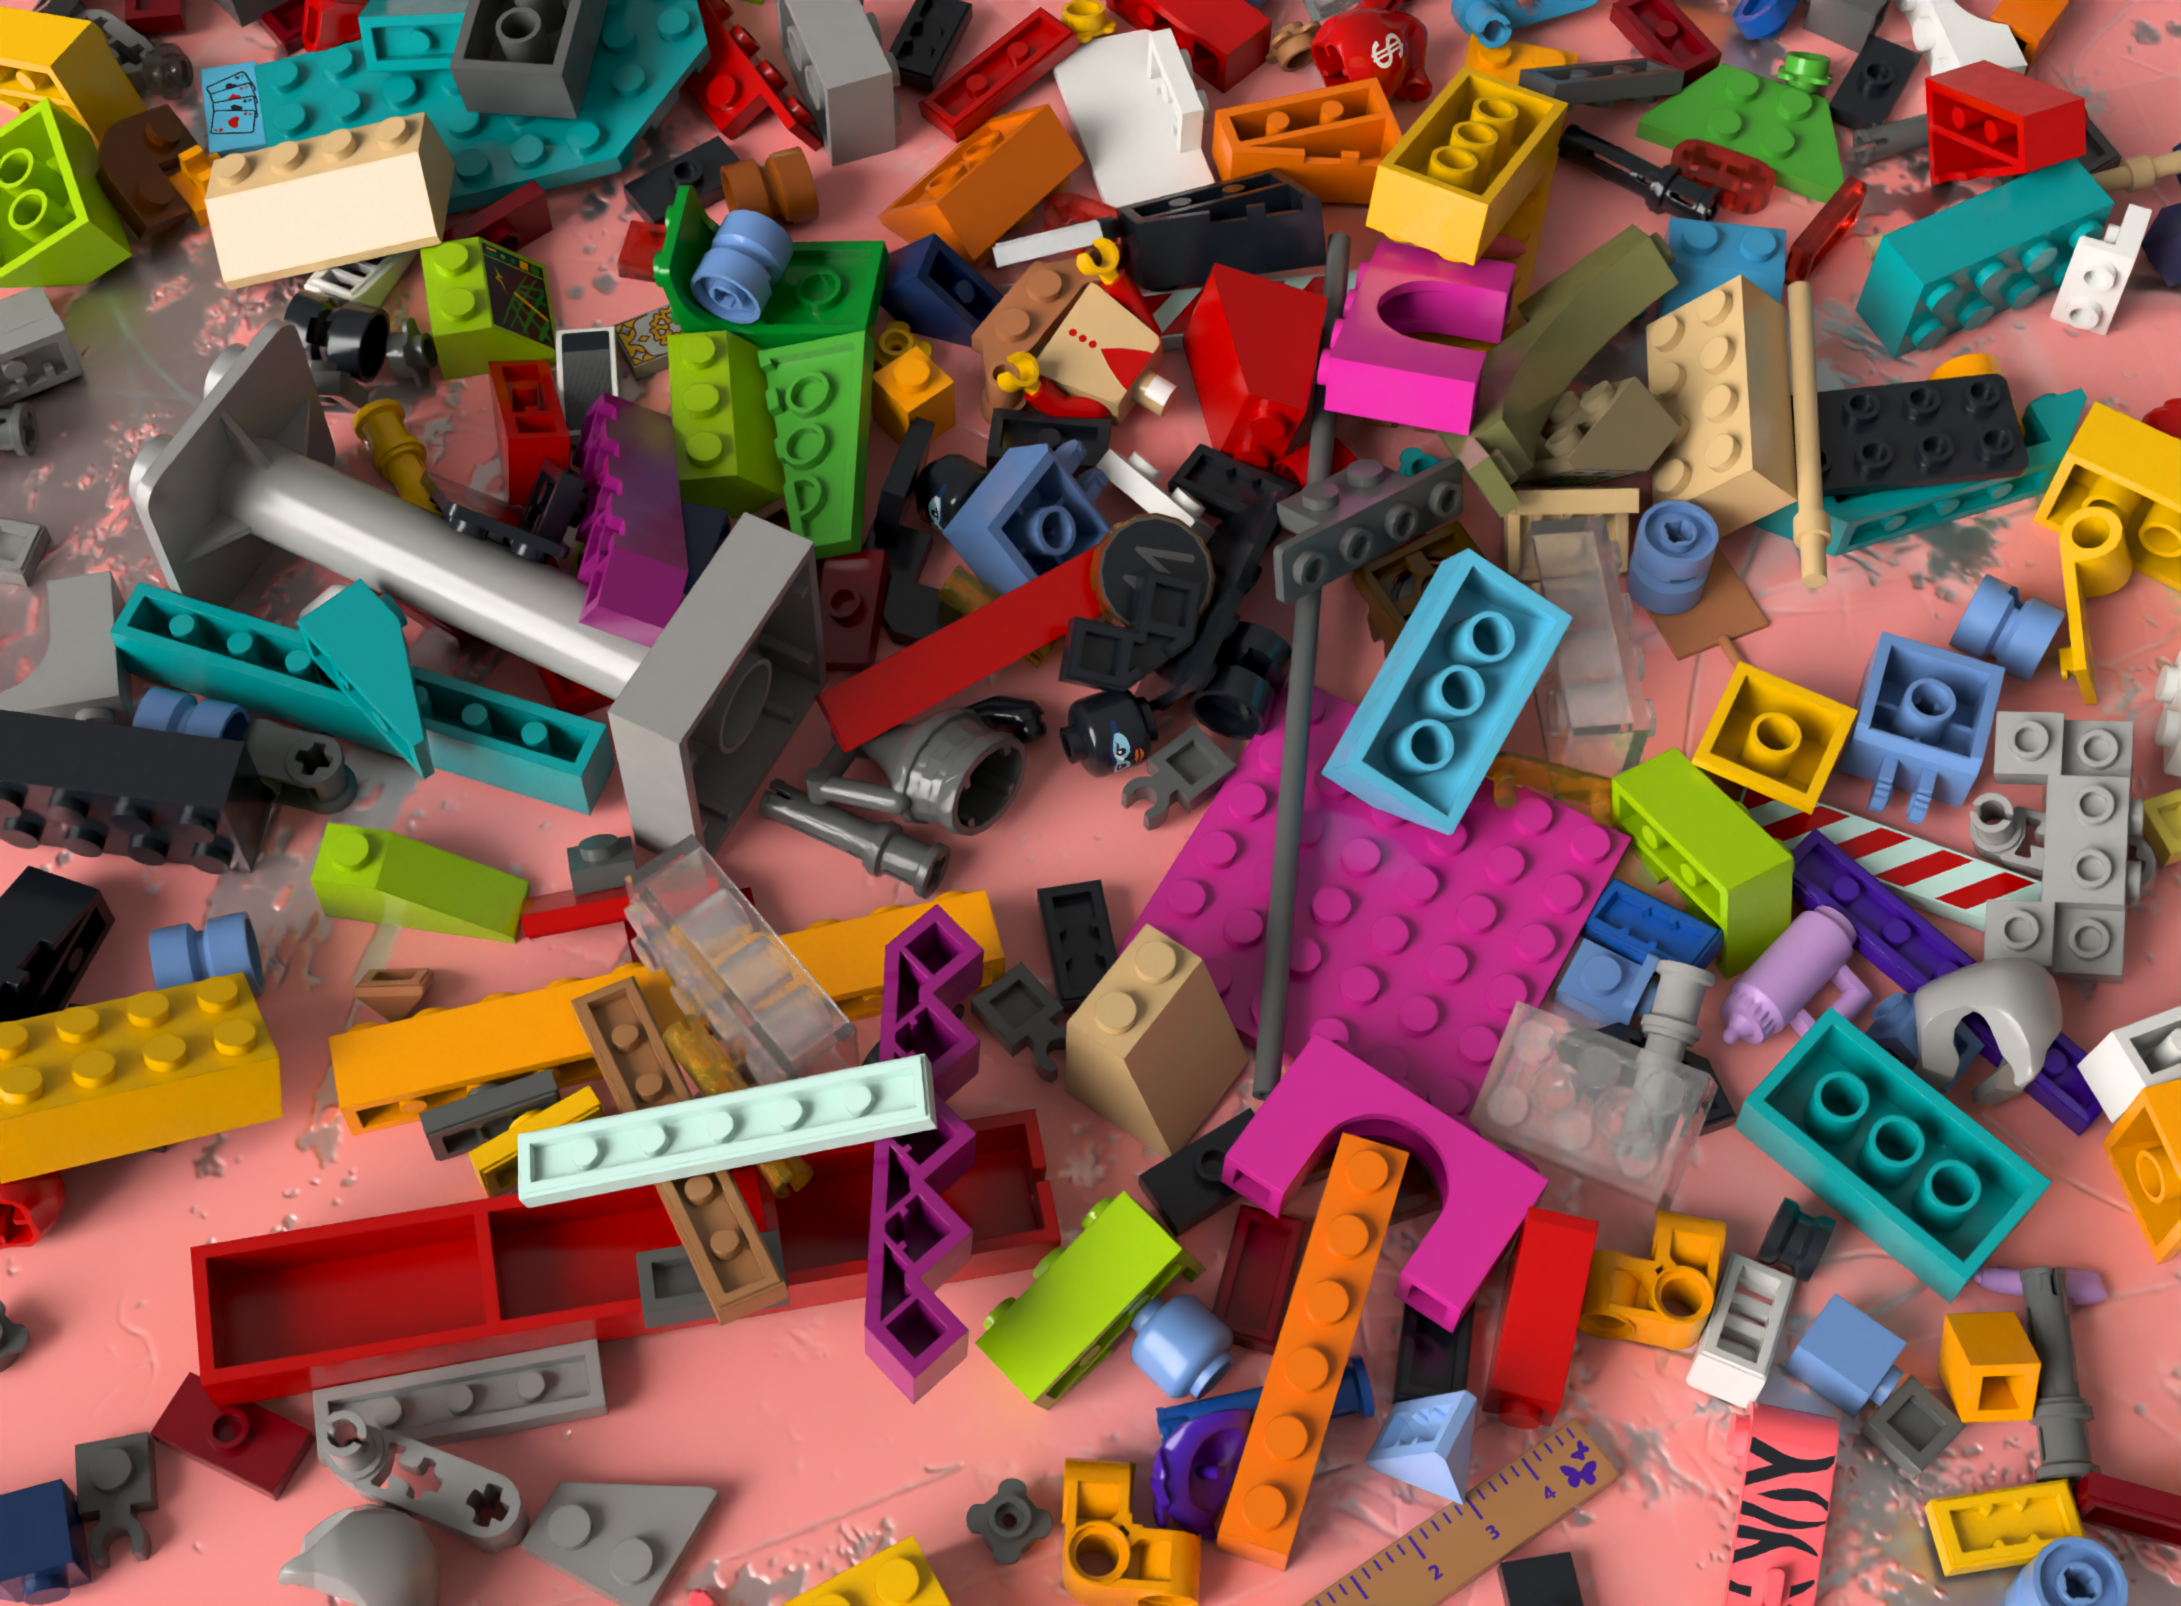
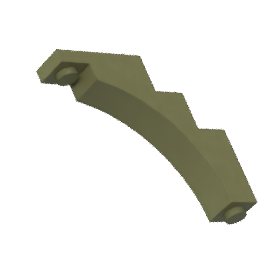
M1634 224L1630 225L1517 305L1527 323L1502 340L1500 344L1487 351L1480 404L1469 436L1435 430L1452 457L1462 463L1464 473L1501 518L1522 504L1510 485L1534 467L1535 450L1539 435L1549 414L1572 380L1590 359L1622 328L1653 302L1679 284L1669 268V265L1674 263L1676 259L1666 242L1657 232L1648 236Z

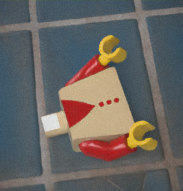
M1106 238L1095 239L1093 244L1102 254L1101 265L1099 267L1095 265L1087 253L1078 254L1076 264L1079 271L1088 276L1098 275L1101 279L1099 286L1090 282L1037 359L1025 351L1007 356V361L1018 368L1020 380L1012 373L1004 372L997 376L998 386L1008 393L1021 389L1024 390V398L1039 411L1053 417L1112 419L1111 425L1119 426L1128 416L1136 402L1157 415L1164 417L1173 406L1179 394L1180 386L1157 373L1163 363L1162 332L1145 298L1123 269H1115L1119 262V250L1115 243Z

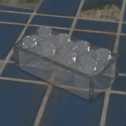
M1605 516L1531 521L1516 580L1573 617L1533 689L1554 799L1612 795V777L1645 762L1644 746L1648 737H1653L1656 732L1655 706L1652 699L1643 698L1640 684L1644 679L1645 671L1643 651L1640 645H1632L1629 632L1633 623L1631 596L1629 592H1621L1618 581L1622 569L1621 549L1617 540L1609 539Z
M690 834L624 878L630 903L624 909V912L637 935L631 940L636 954L650 972L655 973L662 969L674 984L670 987V991L679 1008L691 1021L699 1017L702 1018L714 1033L710 1036V1041L719 1057L731 1070L741 1066L754 1082L750 1085V1088L860 1066L856 1027L693 834Z

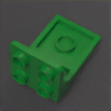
M680 185L678 187L674 205H669L666 210V237L662 251H657L655 254L653 272L657 286L663 287L669 300L672 320L675 325H680L683 334L727 330L762 349H771L864 330L873 338L889 261V253L885 241L793 242L795 247L793 256L781 279L774 285H770L773 294L760 318L750 324L733 323L712 314L698 302L690 288L691 278L704 254L711 249L712 240L720 225L713 221L705 212L693 185Z

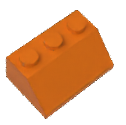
M1049 104L989 118L877 217L883 226L910 244L935 233L971 267L976 266L994 254L992 247H996L995 242L1003 234L1020 229L1035 216L1032 208L1042 199L1052 198L1066 189L1071 183L1068 175L1085 160Z

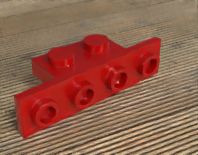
M698 0L701 16L706 21L703 25L712 58L700 73L693 71L684 84L717 129L732 141L769 105L787 130L816 152L823 145V142L810 127L816 121V118L795 95L788 98L782 89L788 85L787 80L770 61L764 59L761 62L756 53L761 49V46L741 24L738 23L734 26L730 22L729 18L734 14L730 5L725 0Z

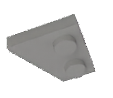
M560 1482L520 1545L524 1553L619 1606H656L719 1503L720 1498L718 1491L706 1486Z

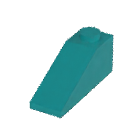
M360 578L299 619L297 624L311 659L425 780L434 774L435 770L411 656L402 630L408 622L403 611L390 595L384 593L378 597Z

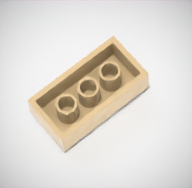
M1740 274L1646 325L1649 392L1681 428L1679 433L1652 465L1653 505L1667 500L1687 501L1698 505L1714 519L1718 526L1719 538L1798 501L1785 307Z

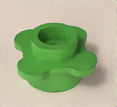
M1787 52L1785 65L1779 66L1777 77L1787 80L1788 86L1809 93H1817L1820 90V85H1832L1833 73L1829 72L1831 58L1809 52Z

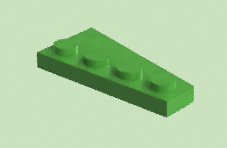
M864 330L757 351L760 368L764 371L767 378L768 390L765 391L768 411L774 417L778 438L774 439L777 459L783 464L786 483L783 485L791 532L814 542L816 559L861 552L875 342Z

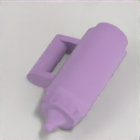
M1824 905L1817 906L1813 911L1802 912L1731 986L1730 996L1722 1003L1720 1009L1721 1017L1727 1025V1029L1722 1035L1723 1040L1728 1044H1733L1741 1038L1751 1044H1760L1765 1042L1771 1034L1781 1032L1788 1024L1802 1038L1816 1022L1805 1011L1804 1007L1829 980L1843 993L1830 1007L1852 1023L1872 1002L1873 995L1845 964L1852 956V946L1857 940L1856 931L1850 921L1839 911Z

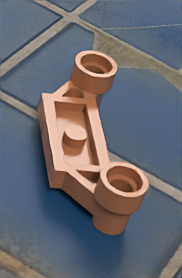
M1094 245L1088 247L1084 253H1087L1092 258L1094 264L1099 267L1102 263L1101 252ZM1077 256L1046 264L1035 259L972 334V350L982 355L985 385L981 391V413L988 424L991 425L993 408L1028 411V401L1024 398V390L1021 389L1008 393L998 386L997 376L1004 372H1010L1020 380L1018 368L1014 364L1009 363L1006 357L1016 352L1025 351L1036 358L1053 337L1090 282L1099 286L1101 279L1098 275L1088 276L1079 271L1076 264Z

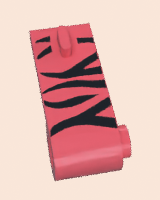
M1753 1401L1748 1403L1744 1414L1733 1413L1728 1429L1726 1452L1727 1455L1737 1457L1738 1470L1743 1472L1723 1606H1763V1603L1765 1606H1814L1838 1449L1839 1427L1836 1418Z

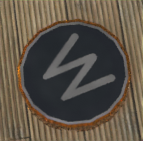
M1160 513L1130 517L1107 531L1094 550L1089 573L1092 590L1095 589L1096 598L1100 603L1098 607L1107 621L1113 625L1129 628L1138 571L1144 568L1204 581L1199 620L1211 601L1215 582L1212 557L1199 533L1182 520Z

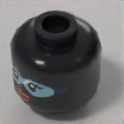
M958 453L945 455L929 463L921 471L915 485L916 506L921 519L942 532L990 473V470Z
M1129 690L1122 693L1101 691L1079 698L1071 704L1068 710V726L1060 728V739L1071 764L1080 762L1089 774L1099 778L1145 762L1150 756L1151 744L1158 741V729L1152 709L1144 696L1135 697Z

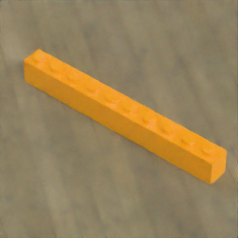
M986 889L970 893L963 890L949 891L941 894L934 901L908 907L897 904L887 905L876 909L868 916L845 921L824 919L811 924L805 930L779 936L771 933L757 934L747 938L741 944L721 949L695 948L683 952L676 959L649 965L639 962L628 963L617 967L611 973L587 979L566 977L557 979L549 983L546 988L520 994L498 992L484 997L479 1003L453 1009L431 1007L419 1011L413 1018L386 1024L364 1022L354 1025L346 1033L328 1036L340 1111L352 1136L421 1121L419 1113L465 1098L473 1089L481 1085L493 1082L506 1084L550 1068L558 1089L604 1079L574 1016L570 1000L631 976L635 977L676 1062L882 1015L885 946L936 904L984 949L982 985L971 994L980 993L1005 975V956Z

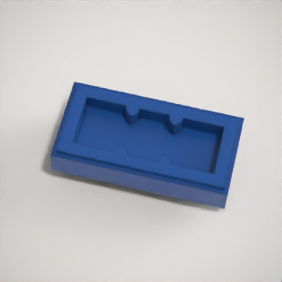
M1613 878L1603 890L1587 918L1580 935L1641 966L1650 952L1660 957L1661 960L1681 962L1705 970L1724 946L1722 930L1616 878Z

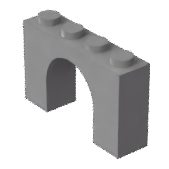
M111 570L47 580L50 640L47 652L39 666L25 680L12 688L0 692V710L132 727L134 713L131 673H128L110 634V630L126 604Z

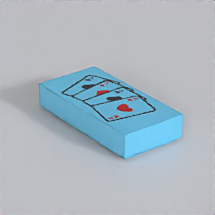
M256 61L200 69L210 155L217 152L223 158L233 153L242 154L267 148L254 66L257 65Z

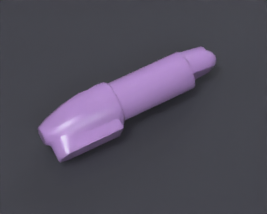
M1998 1266L1997 1268L1982 1267L1974 1276V1280L1978 1283L1979 1287L1995 1291V1293L2023 1296L2019 1273L2025 1269ZM2061 1267L2066 1271L2065 1280L2068 1305H2088L2106 1300L2107 1290L2102 1286L2099 1273Z

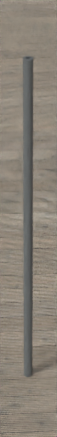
M1335 232L1328 237L1323 296L1328 297L1318 349L1306 485L1320 482L1332 475L1337 412L1324 410L1326 386L1317 384V373L1323 349H1330L1335 321L1337 318L1343 319L1351 249V237L1343 232ZM1322 587L1296 600L1252 1092L1254 1098L1266 1101L1281 1080Z

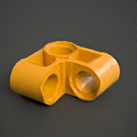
M1657 1208L1655 1211L1657 1215L1655 1233L1649 1260L1635 1258L1627 1253L1614 1250H1594L1577 1329L1597 1338L1623 1339L1659 1346L1668 1350H1683L1693 1346L1702 1335L1714 1303L1716 1281L1720 1271L1725 1244L1726 1221ZM1666 1300L1684 1302L1691 1308L1693 1315L1679 1317L1671 1314L1662 1302Z
M1065 1458L1061 1505V1523H1064L1061 1574L1063 1585L1069 1595L1079 1603L1090 1606H1200L1202 1535L1196 1536L1177 1530L1143 1528V1524L1133 1523L1135 1463ZM1098 1551L1107 1555L1112 1560L1115 1568L1104 1576H1093L1080 1568L1077 1559L1085 1552Z

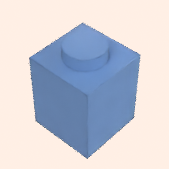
M1834 1293L1783 1369L1854 1419L1868 1399L1881 1407L1904 1372L1893 1365L1907 1342Z

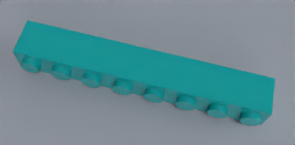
M140 582L110 630L111 637L128 673L215 700L241 705L250 711L403 758L311 659L301 632ZM413 666L434 768L589 816L591 815L615 765L606 724Z

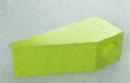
M329 822L310 878L323 912L328 917L516 944L522 922L521 910L523 899L528 898L531 889L528 880L392 831Z

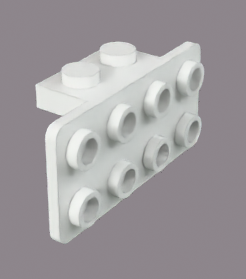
M1171 28L1153 32L1141 29L1093 39L1086 43H1079V48L1052 68L1106 213L1109 216L1118 219L1117 207L1215 183L1201 149L1203 124L1210 121L1207 96L1203 89H1195L1190 55L1187 49L1179 50Z

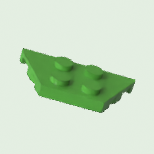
M1723 63L1684 88L1681 93L1673 95L1644 114L1638 124L1635 137L1835 207L1839 206L1846 186L1828 99Z

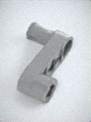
M1989 792L1975 799L1972 806L1975 807L1976 812L1970 811L1969 832L1974 848L1981 857L2001 863L2007 869L2043 877L2044 848L2030 845L2031 857L2026 858L2020 855L2027 844L2028 825L2037 827L2034 832L2035 839L2044 843L2046 813L2020 806L2013 808L2011 802L1999 793ZM1994 819H2002L2000 823L1995 825L1986 824ZM2130 837L2129 860L2141 861L2142 863L2141 899L2151 896L2156 887V858L2153 849L2145 840L2138 837ZM2127 900V906H2131L2136 901Z
M345 1409L335 1411L323 1421L330 1431L319 1428V1443L325 1451L326 1462L339 1482L357 1491L362 1498L382 1506L392 1507L414 1519L467 1539L483 1553L496 1555L507 1547L520 1545L527 1535L530 1521L525 1513L524 1500L514 1483L502 1474L389 1429H376L365 1423L363 1418L354 1411ZM397 1451L403 1452L396 1460L402 1470L417 1476H423L428 1471L429 1466L435 1467L434 1475L439 1483L442 1484L438 1492L425 1490L420 1499L415 1500V1492L410 1484L404 1479L391 1475L395 1453ZM388 1478V1487L386 1489L380 1488ZM501 1501L507 1515L501 1522L492 1517L489 1527H485L478 1514L483 1507L494 1511L496 1502Z

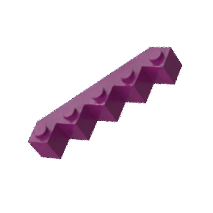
M603 392L586 411L572 465L582 468L580 476L586 480L583 491L589 493L588 505L575 540L586 543L577 580L589 584L578 623L651 648L687 596L683 594L689 569L672 417Z
M938 904L934 905L885 946L879 1062L925 1053L932 1066L937 1129L876 1140L874 1142L864 1322L865 1354L913 1405L967 1358L969 1329L948 1309L934 1292L971 1260L973 1230L951 1209L940 1195L975 1165L977 1134L945 1102L974 1078L979 1071L980 1040L951 1010L982 985L984 949Z

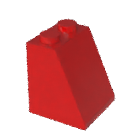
M1214 263L1182 338L1213 449L1232 456L1233 459L1246 462L1274 474L1273 466L1275 462L1284 456L1307 411L1328 297Z

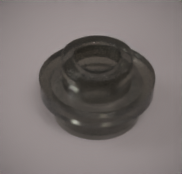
M163 43L158 45L155 50L148 51L144 56L142 71L148 90L156 96L161 95L170 101L184 98L193 82L194 73L190 59L183 53L181 48L174 43Z

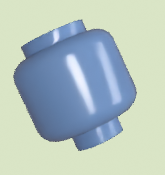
M1180 1294L1168 1302L1160 1296H1156L1141 1309L1131 1323V1327L1138 1333L1132 1343L1131 1360L1171 1398H1184L1192 1394L1196 1399H1201L1223 1379L1235 1362L1236 1358L1230 1353L1233 1344V1332L1204 1303L1192 1294Z

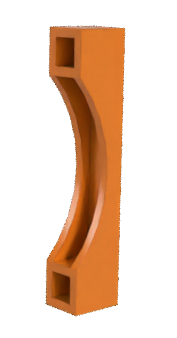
M1342 1132L1219 1528L1216 1550L1285 1572L1356 1330L1403 1179L1409 1152Z

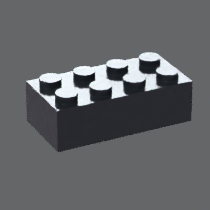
M0 710L1 840L23 849H34L39 845L66 848L84 857H99L102 853L127 856L139 863L150 866H160L165 862L193 865L195 868L211 874H225L229 870L252 873L272 806L245 742Z

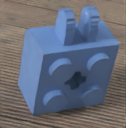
M1075 438L1063 443L1055 452L1048 443L1009 448L942 531L945 538L994 599L1114 535V529L1094 505V501L1108 483V477L1096 466L1084 471L1077 479H1074L1072 476L1080 462L1087 455L1085 447Z
M1881 632L1864 670L1854 707L1858 712L1846 736L1837 771L1873 781L1867 809L1881 813L1890 802L1893 788L1912 793L1906 808V821L1918 825L1923 823L1931 799L1961 808L1978 776L1984 759L2005 667L1888 632Z

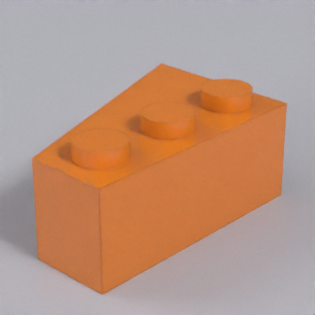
M1374 77L1215 110L1212 158L1221 181L1277 168L1320 197L1321 202L1370 204L1378 165L1403 135L1378 78Z

